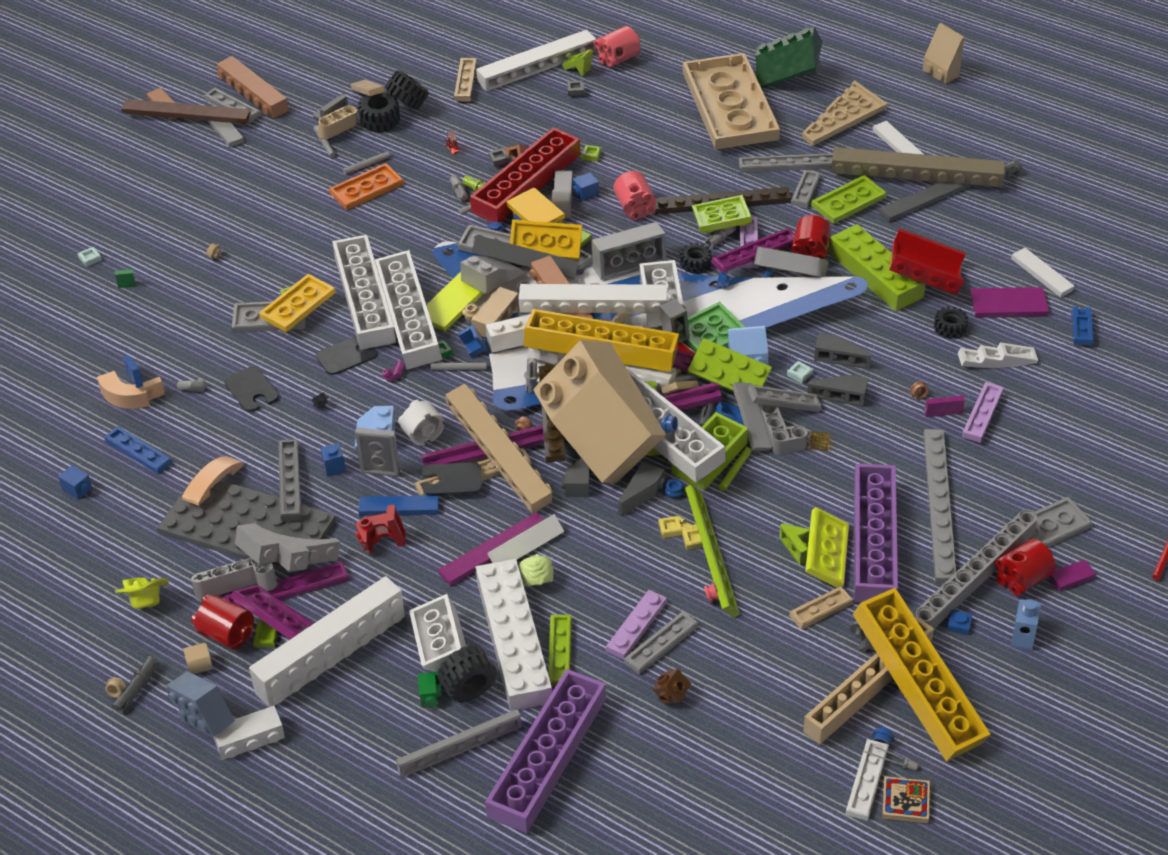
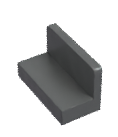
M341 94L313 113V118L319 120L321 117L348 106L347 96Z

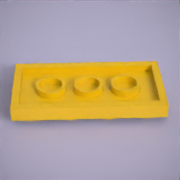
M512 219L510 244L571 260H579L582 225Z
M307 274L260 311L259 316L262 320L284 332H288L334 295L335 288Z

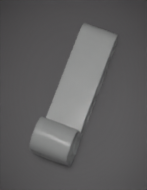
M555 171L552 203L565 213L564 219H570L573 172Z
M758 247L754 265L811 277H825L828 261L817 257Z
M758 404L771 442L772 452L780 455L802 451L806 448L808 430L804 426L786 427L778 406Z
M252 558L200 572L191 577L195 597L203 600L206 595L217 596L254 584H258L266 591L272 590L277 586L272 563L258 564Z

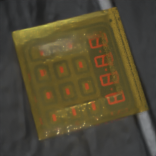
M810 431L809 450L828 451L830 433Z

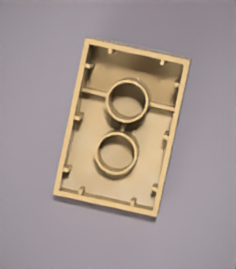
M580 340L533 389L550 420L602 483H617L666 436L611 342Z

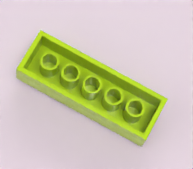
M858 224L829 238L828 253L855 277L864 278L867 281V287L893 310L898 311L924 298L925 283L890 271L891 252Z

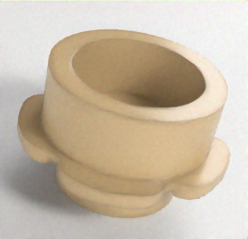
M212 243L207 249L206 256L210 257L211 260L214 258L218 259L222 252L219 249L220 245Z
M469 304L462 310V314L466 320L471 321L473 315L477 314L480 309L476 305Z
M114 677L107 681L105 689L111 697L118 698L126 688V685L122 679Z

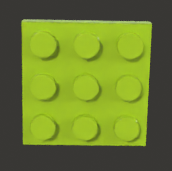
M743 195L692 205L700 233H711L714 230H726L733 226H745L748 223H752V218Z

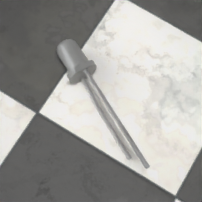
M873 746L872 748L879 749L889 754H892L903 760L904 763L902 764L875 755L873 753L864 751V753L902 765V768L904 769L908 768L916 771L919 768L918 763L908 760V758L903 759L892 752L886 751L875 746Z

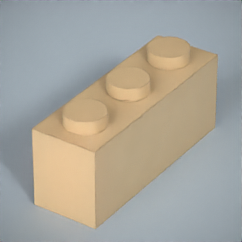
M499 287L491 294L489 300L482 305L478 313L474 314L471 319V324L474 325L481 336L487 338V324L508 320L519 307L518 293Z

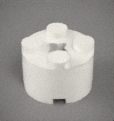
M412 401L409 408L398 419L402 430L416 445H426L424 442L427 440L434 441L444 429L442 424L444 418L427 401Z

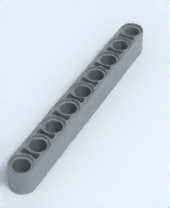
M1026 509L1014 517L917 609L915 619L918 617L935 629L951 614V610H955L997 570V559L1024 544L1035 533L1037 514L1032 510Z

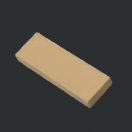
M840 586L790 611L789 616L803 630L852 605L853 599Z

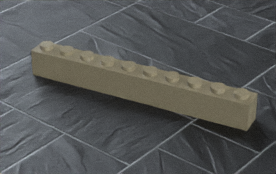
M834 147L831 173L1002 187L1005 161Z

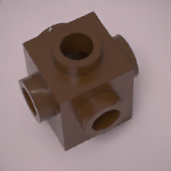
M679 669L665 671L656 680L657 684L652 690L665 705L677 704L685 698V693L691 683Z

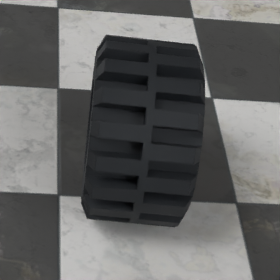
M395 70L385 86L391 95L407 106L417 110L429 95V91L422 84L399 70Z
M387 92L374 96L365 95L358 103L360 124L364 129L373 132H384L395 128L399 124V102L393 95Z
M469 645L452 652L441 663V668L438 669V679L450 698L459 703L470 702L485 694L492 687L497 676L495 665L484 649L477 645Z

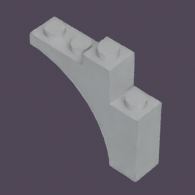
M256 523L238 525L236 530L235 544L258 564L278 562L286 570L292 572L307 569L309 564L338 560L340 541L337 538L302 539L289 537L266 530Z

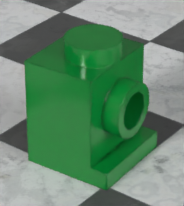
M438 672L417 674L421 708L438 706V697L442 696Z

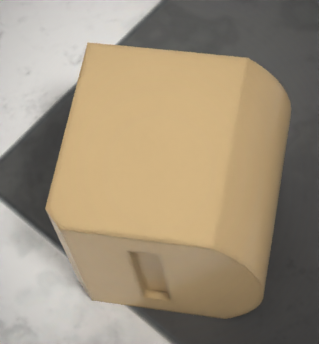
M206 643L183 648L190 673L197 674L213 669Z

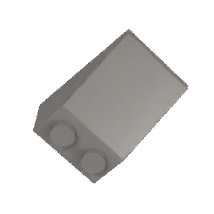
M472 256L461 262V281L485 294L524 274V271L518 267L492 257Z

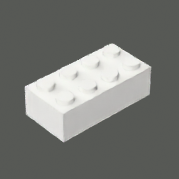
M675 260L639 264L641 285H667V302L676 298L680 304H683ZM646 313L648 327L662 326L660 313Z

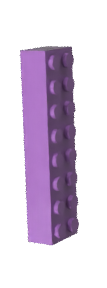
M855 464L854 602H864L893 588H896L898 591L895 465Z
M568 669L565 670L485 801L488 818L526 834L528 833L605 702V683Z

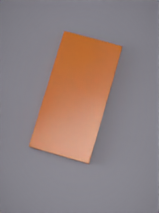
M385 163L329 188V193L346 210H349L404 185V180Z

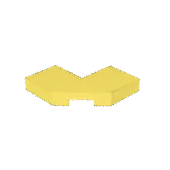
M679 516L658 519L662 538L682 535L686 550L703 548L696 524H689Z

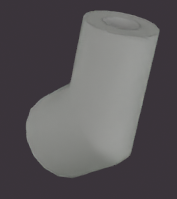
M203 379L179 381L177 383V388L180 391L201 392L206 386V381Z

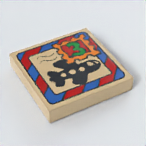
M884 776L882 819L928 823L930 781Z

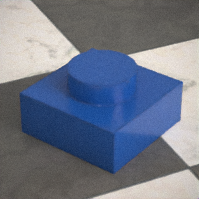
M951 610L947 631L968 635L972 614Z

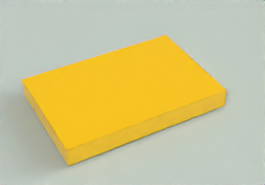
M535 188L506 201L507 207L522 220L556 223L565 218V213Z

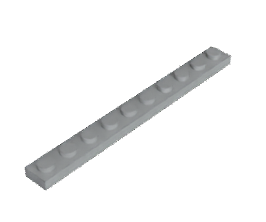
M924 429L935 583H946L956 573L944 430Z

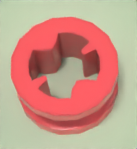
M711 583L710 587L704 586L709 602L713 603L715 599L719 601L715 584Z

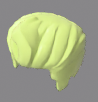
M536 554L520 562L519 571L525 587L542 585L553 581L554 572L552 561L549 557Z

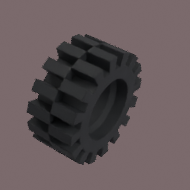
M695 242V245L689 243V246L686 244L684 248L682 247L680 251V266L686 272L690 271L691 274L693 272L699 274V271L704 273L705 270L708 271L709 267H711L712 253L708 246L704 247V244L701 243L699 245V243Z
M947 306L946 309L943 307L941 311H937L934 328L939 336L943 334V338L948 336L949 339H952V337L958 339L959 336L962 337L966 333L968 315H966L965 311L962 312L961 308L956 310L954 306L953 309Z

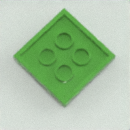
M719 301L688 317L690 338L684 341L695 352H697L703 338L728 348V329L745 328V326Z

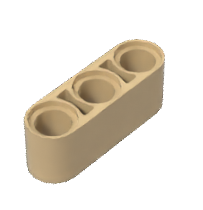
M345 106L321 117L318 120V136L322 139H329L356 126L357 108Z

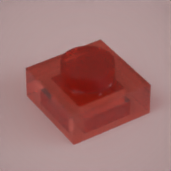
M453 130L447 131V139H445L446 148H450L452 154H457L458 144Z

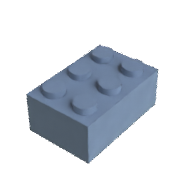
M188 671L166 685L170 692L168 694L169 699L179 709L177 714L183 722L187 721L192 727H198L203 733L207 732L215 736L235 722L216 685Z

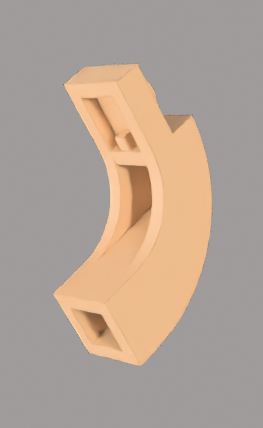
M115 371L97 377L102 395L109 403L117 407L127 409L143 408L150 406L149 400L165 395L160 377L143 382V387L136 388L135 385L121 382Z

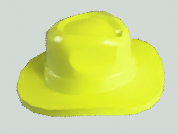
M131 578L123 580L124 588L114 591L116 594L126 593L131 606L134 609H141L158 605L160 602V587L168 586L169 582L167 578H152L150 582L147 578Z

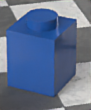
M591 172L573 179L572 192L581 201L599 195V181Z
M339 443L320 447L327 477L346 472L344 456Z
M74 465L58 476L62 490L76 499H80L92 489L89 475Z

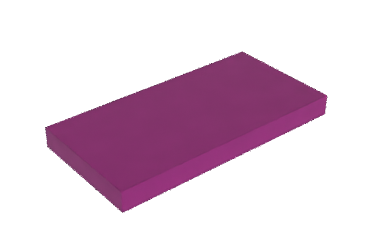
M1043 287L971 288L970 290L975 318L1048 316L1049 313Z
M259 585L235 590L230 598L289 639H292L313 625L311 621Z

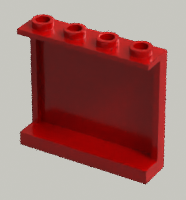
M899 228L892 243L889 270L958 295L964 279L960 277L961 264L966 253Z

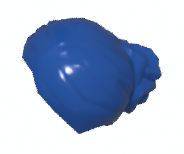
M723 402L717 405L715 412L744 426L739 407Z

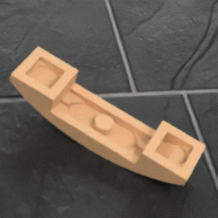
M228 456L219 457L211 461L188 485L182 500L199 506L210 496V489L227 473L234 475L244 466V462Z

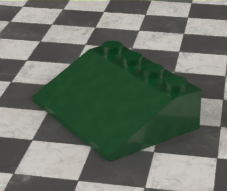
M815 27L805 28L795 34L791 33L786 37L777 38L772 42L763 43L757 47L755 55L756 73L761 89L817 69L823 41Z

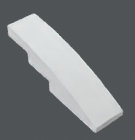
M1001 342L997 348L980 345L978 350L960 348L958 351L961 365L967 367L1004 368L1038 362L1033 347Z

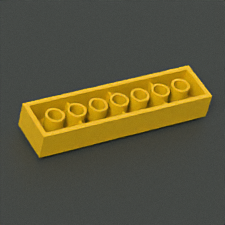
M533 309L525 325L523 346L531 349L547 350L552 353L568 354L580 340L611 342L624 365L671 372L677 354L679 334Z
M896 588L861 602L853 613L854 618L946 762L981 745L989 737L990 732Z

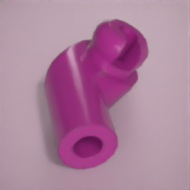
M397 361L394 370L391 371L387 368V371L384 370L382 372V376L386 381H392L401 377L405 363Z

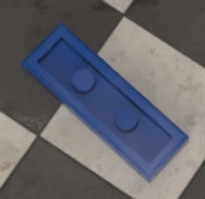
M123 356L128 377L136 388L143 387L140 369L131 356Z

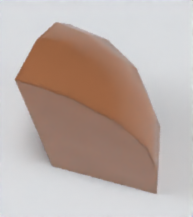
M515 145L504 149L508 156L516 159L530 146Z

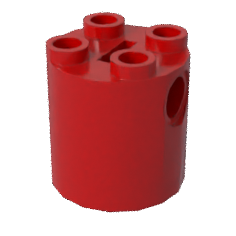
M807 215L801 218L797 223L791 248L792 253L825 260L831 234L830 223L817 215Z
M1030 539L996 560L998 573L996 580L1015 596H1019L1055 573L1056 564L1053 554L1041 541Z
M206 595L198 611L193 614L191 623L194 625L197 633L235 650L240 648L250 638L253 631L254 616L252 612L216 595Z

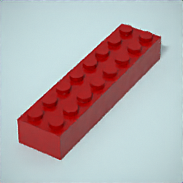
M553 127L470 196L471 213L490 222L501 223L513 213L507 207L506 201L532 188L539 191L555 177V171H562L581 155L580 139Z

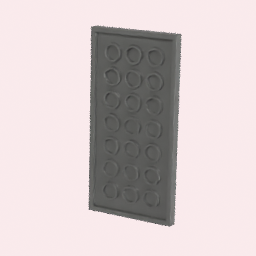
M220 480L210 489V496L199 506L182 500L184 490L157 527L159 534L244 560L251 557L235 544L238 525L256 523L266 530L289 537L324 539L335 523L336 515L300 504L301 520L281 521L280 498ZM271 562L273 569L292 575L302 574L304 571L289 572L278 562Z

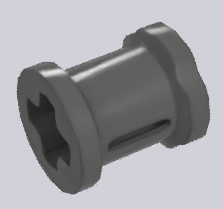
M1012 159L1010 163L1005 164V179L1014 173L1017 174L1022 171V166L1018 159Z

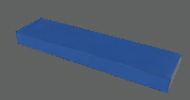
M119 426L104 437L105 442L158 475L172 464L171 458Z
M439 496L360 497L358 512L359 516L387 513V506L395 505L399 515L438 514Z

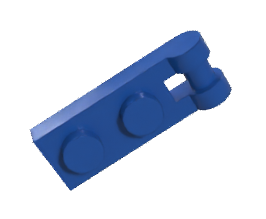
M1072 306L1073 344L1092 346L1091 308L1078 309V307Z

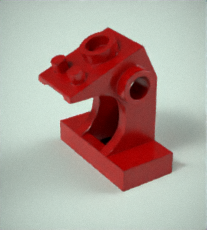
M395 505L387 506V513L365 517L355 523L358 530L355 532V535L361 545L365 544L362 548L364 551L368 550L370 555H372L373 544H376L379 538L384 536L392 537L398 547L406 545V529Z

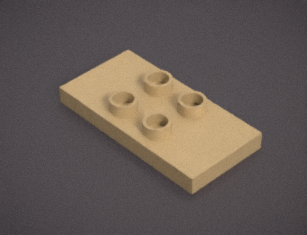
M745 53L683 62V75L715 150L779 140L780 128Z

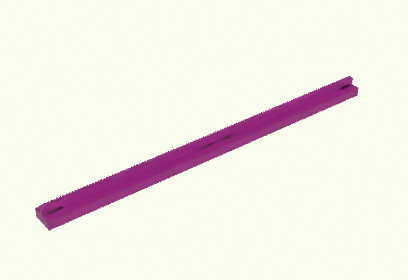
M716 382L662 395L680 411L722 401L719 384ZM543 425L508 433L510 441L512 443L515 442L519 449H527L544 444ZM476 442L421 455L424 467L431 464L469 463L488 458Z

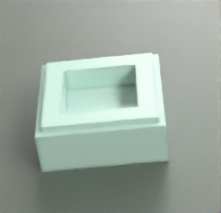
M94 247L78 253V257L85 267L102 261L100 254Z
M799 361L787 371L788 377L801 384L813 374L812 368Z

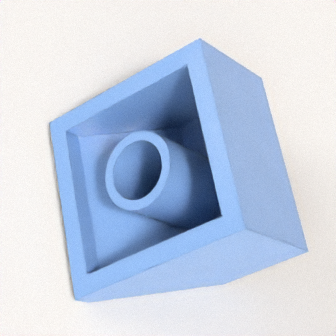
M765 326L728 329V349L768 365Z
M374 406L357 420L356 428L395 431L394 407ZM355 438V450H357L356 438Z

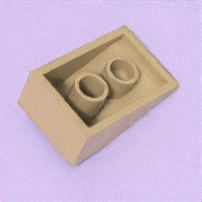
M940 23L924 56L923 71L944 84L958 78L964 37Z

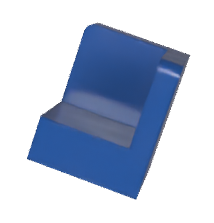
M474 325L458 333L471 358L487 350L483 337Z

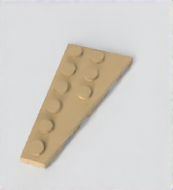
M854 80L851 87L846 88L844 94L838 96L826 109V112L821 114L818 120L802 133V139L814 146L887 109V103Z

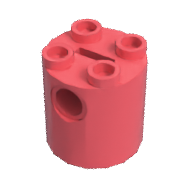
M624 26L606 34L594 42L599 53V62L601 64L605 63L608 67L618 65L640 53V38L629 26Z
M629 171L616 179L613 185L614 192L625 214L631 220L635 221L639 218H644L656 211V198L642 173Z

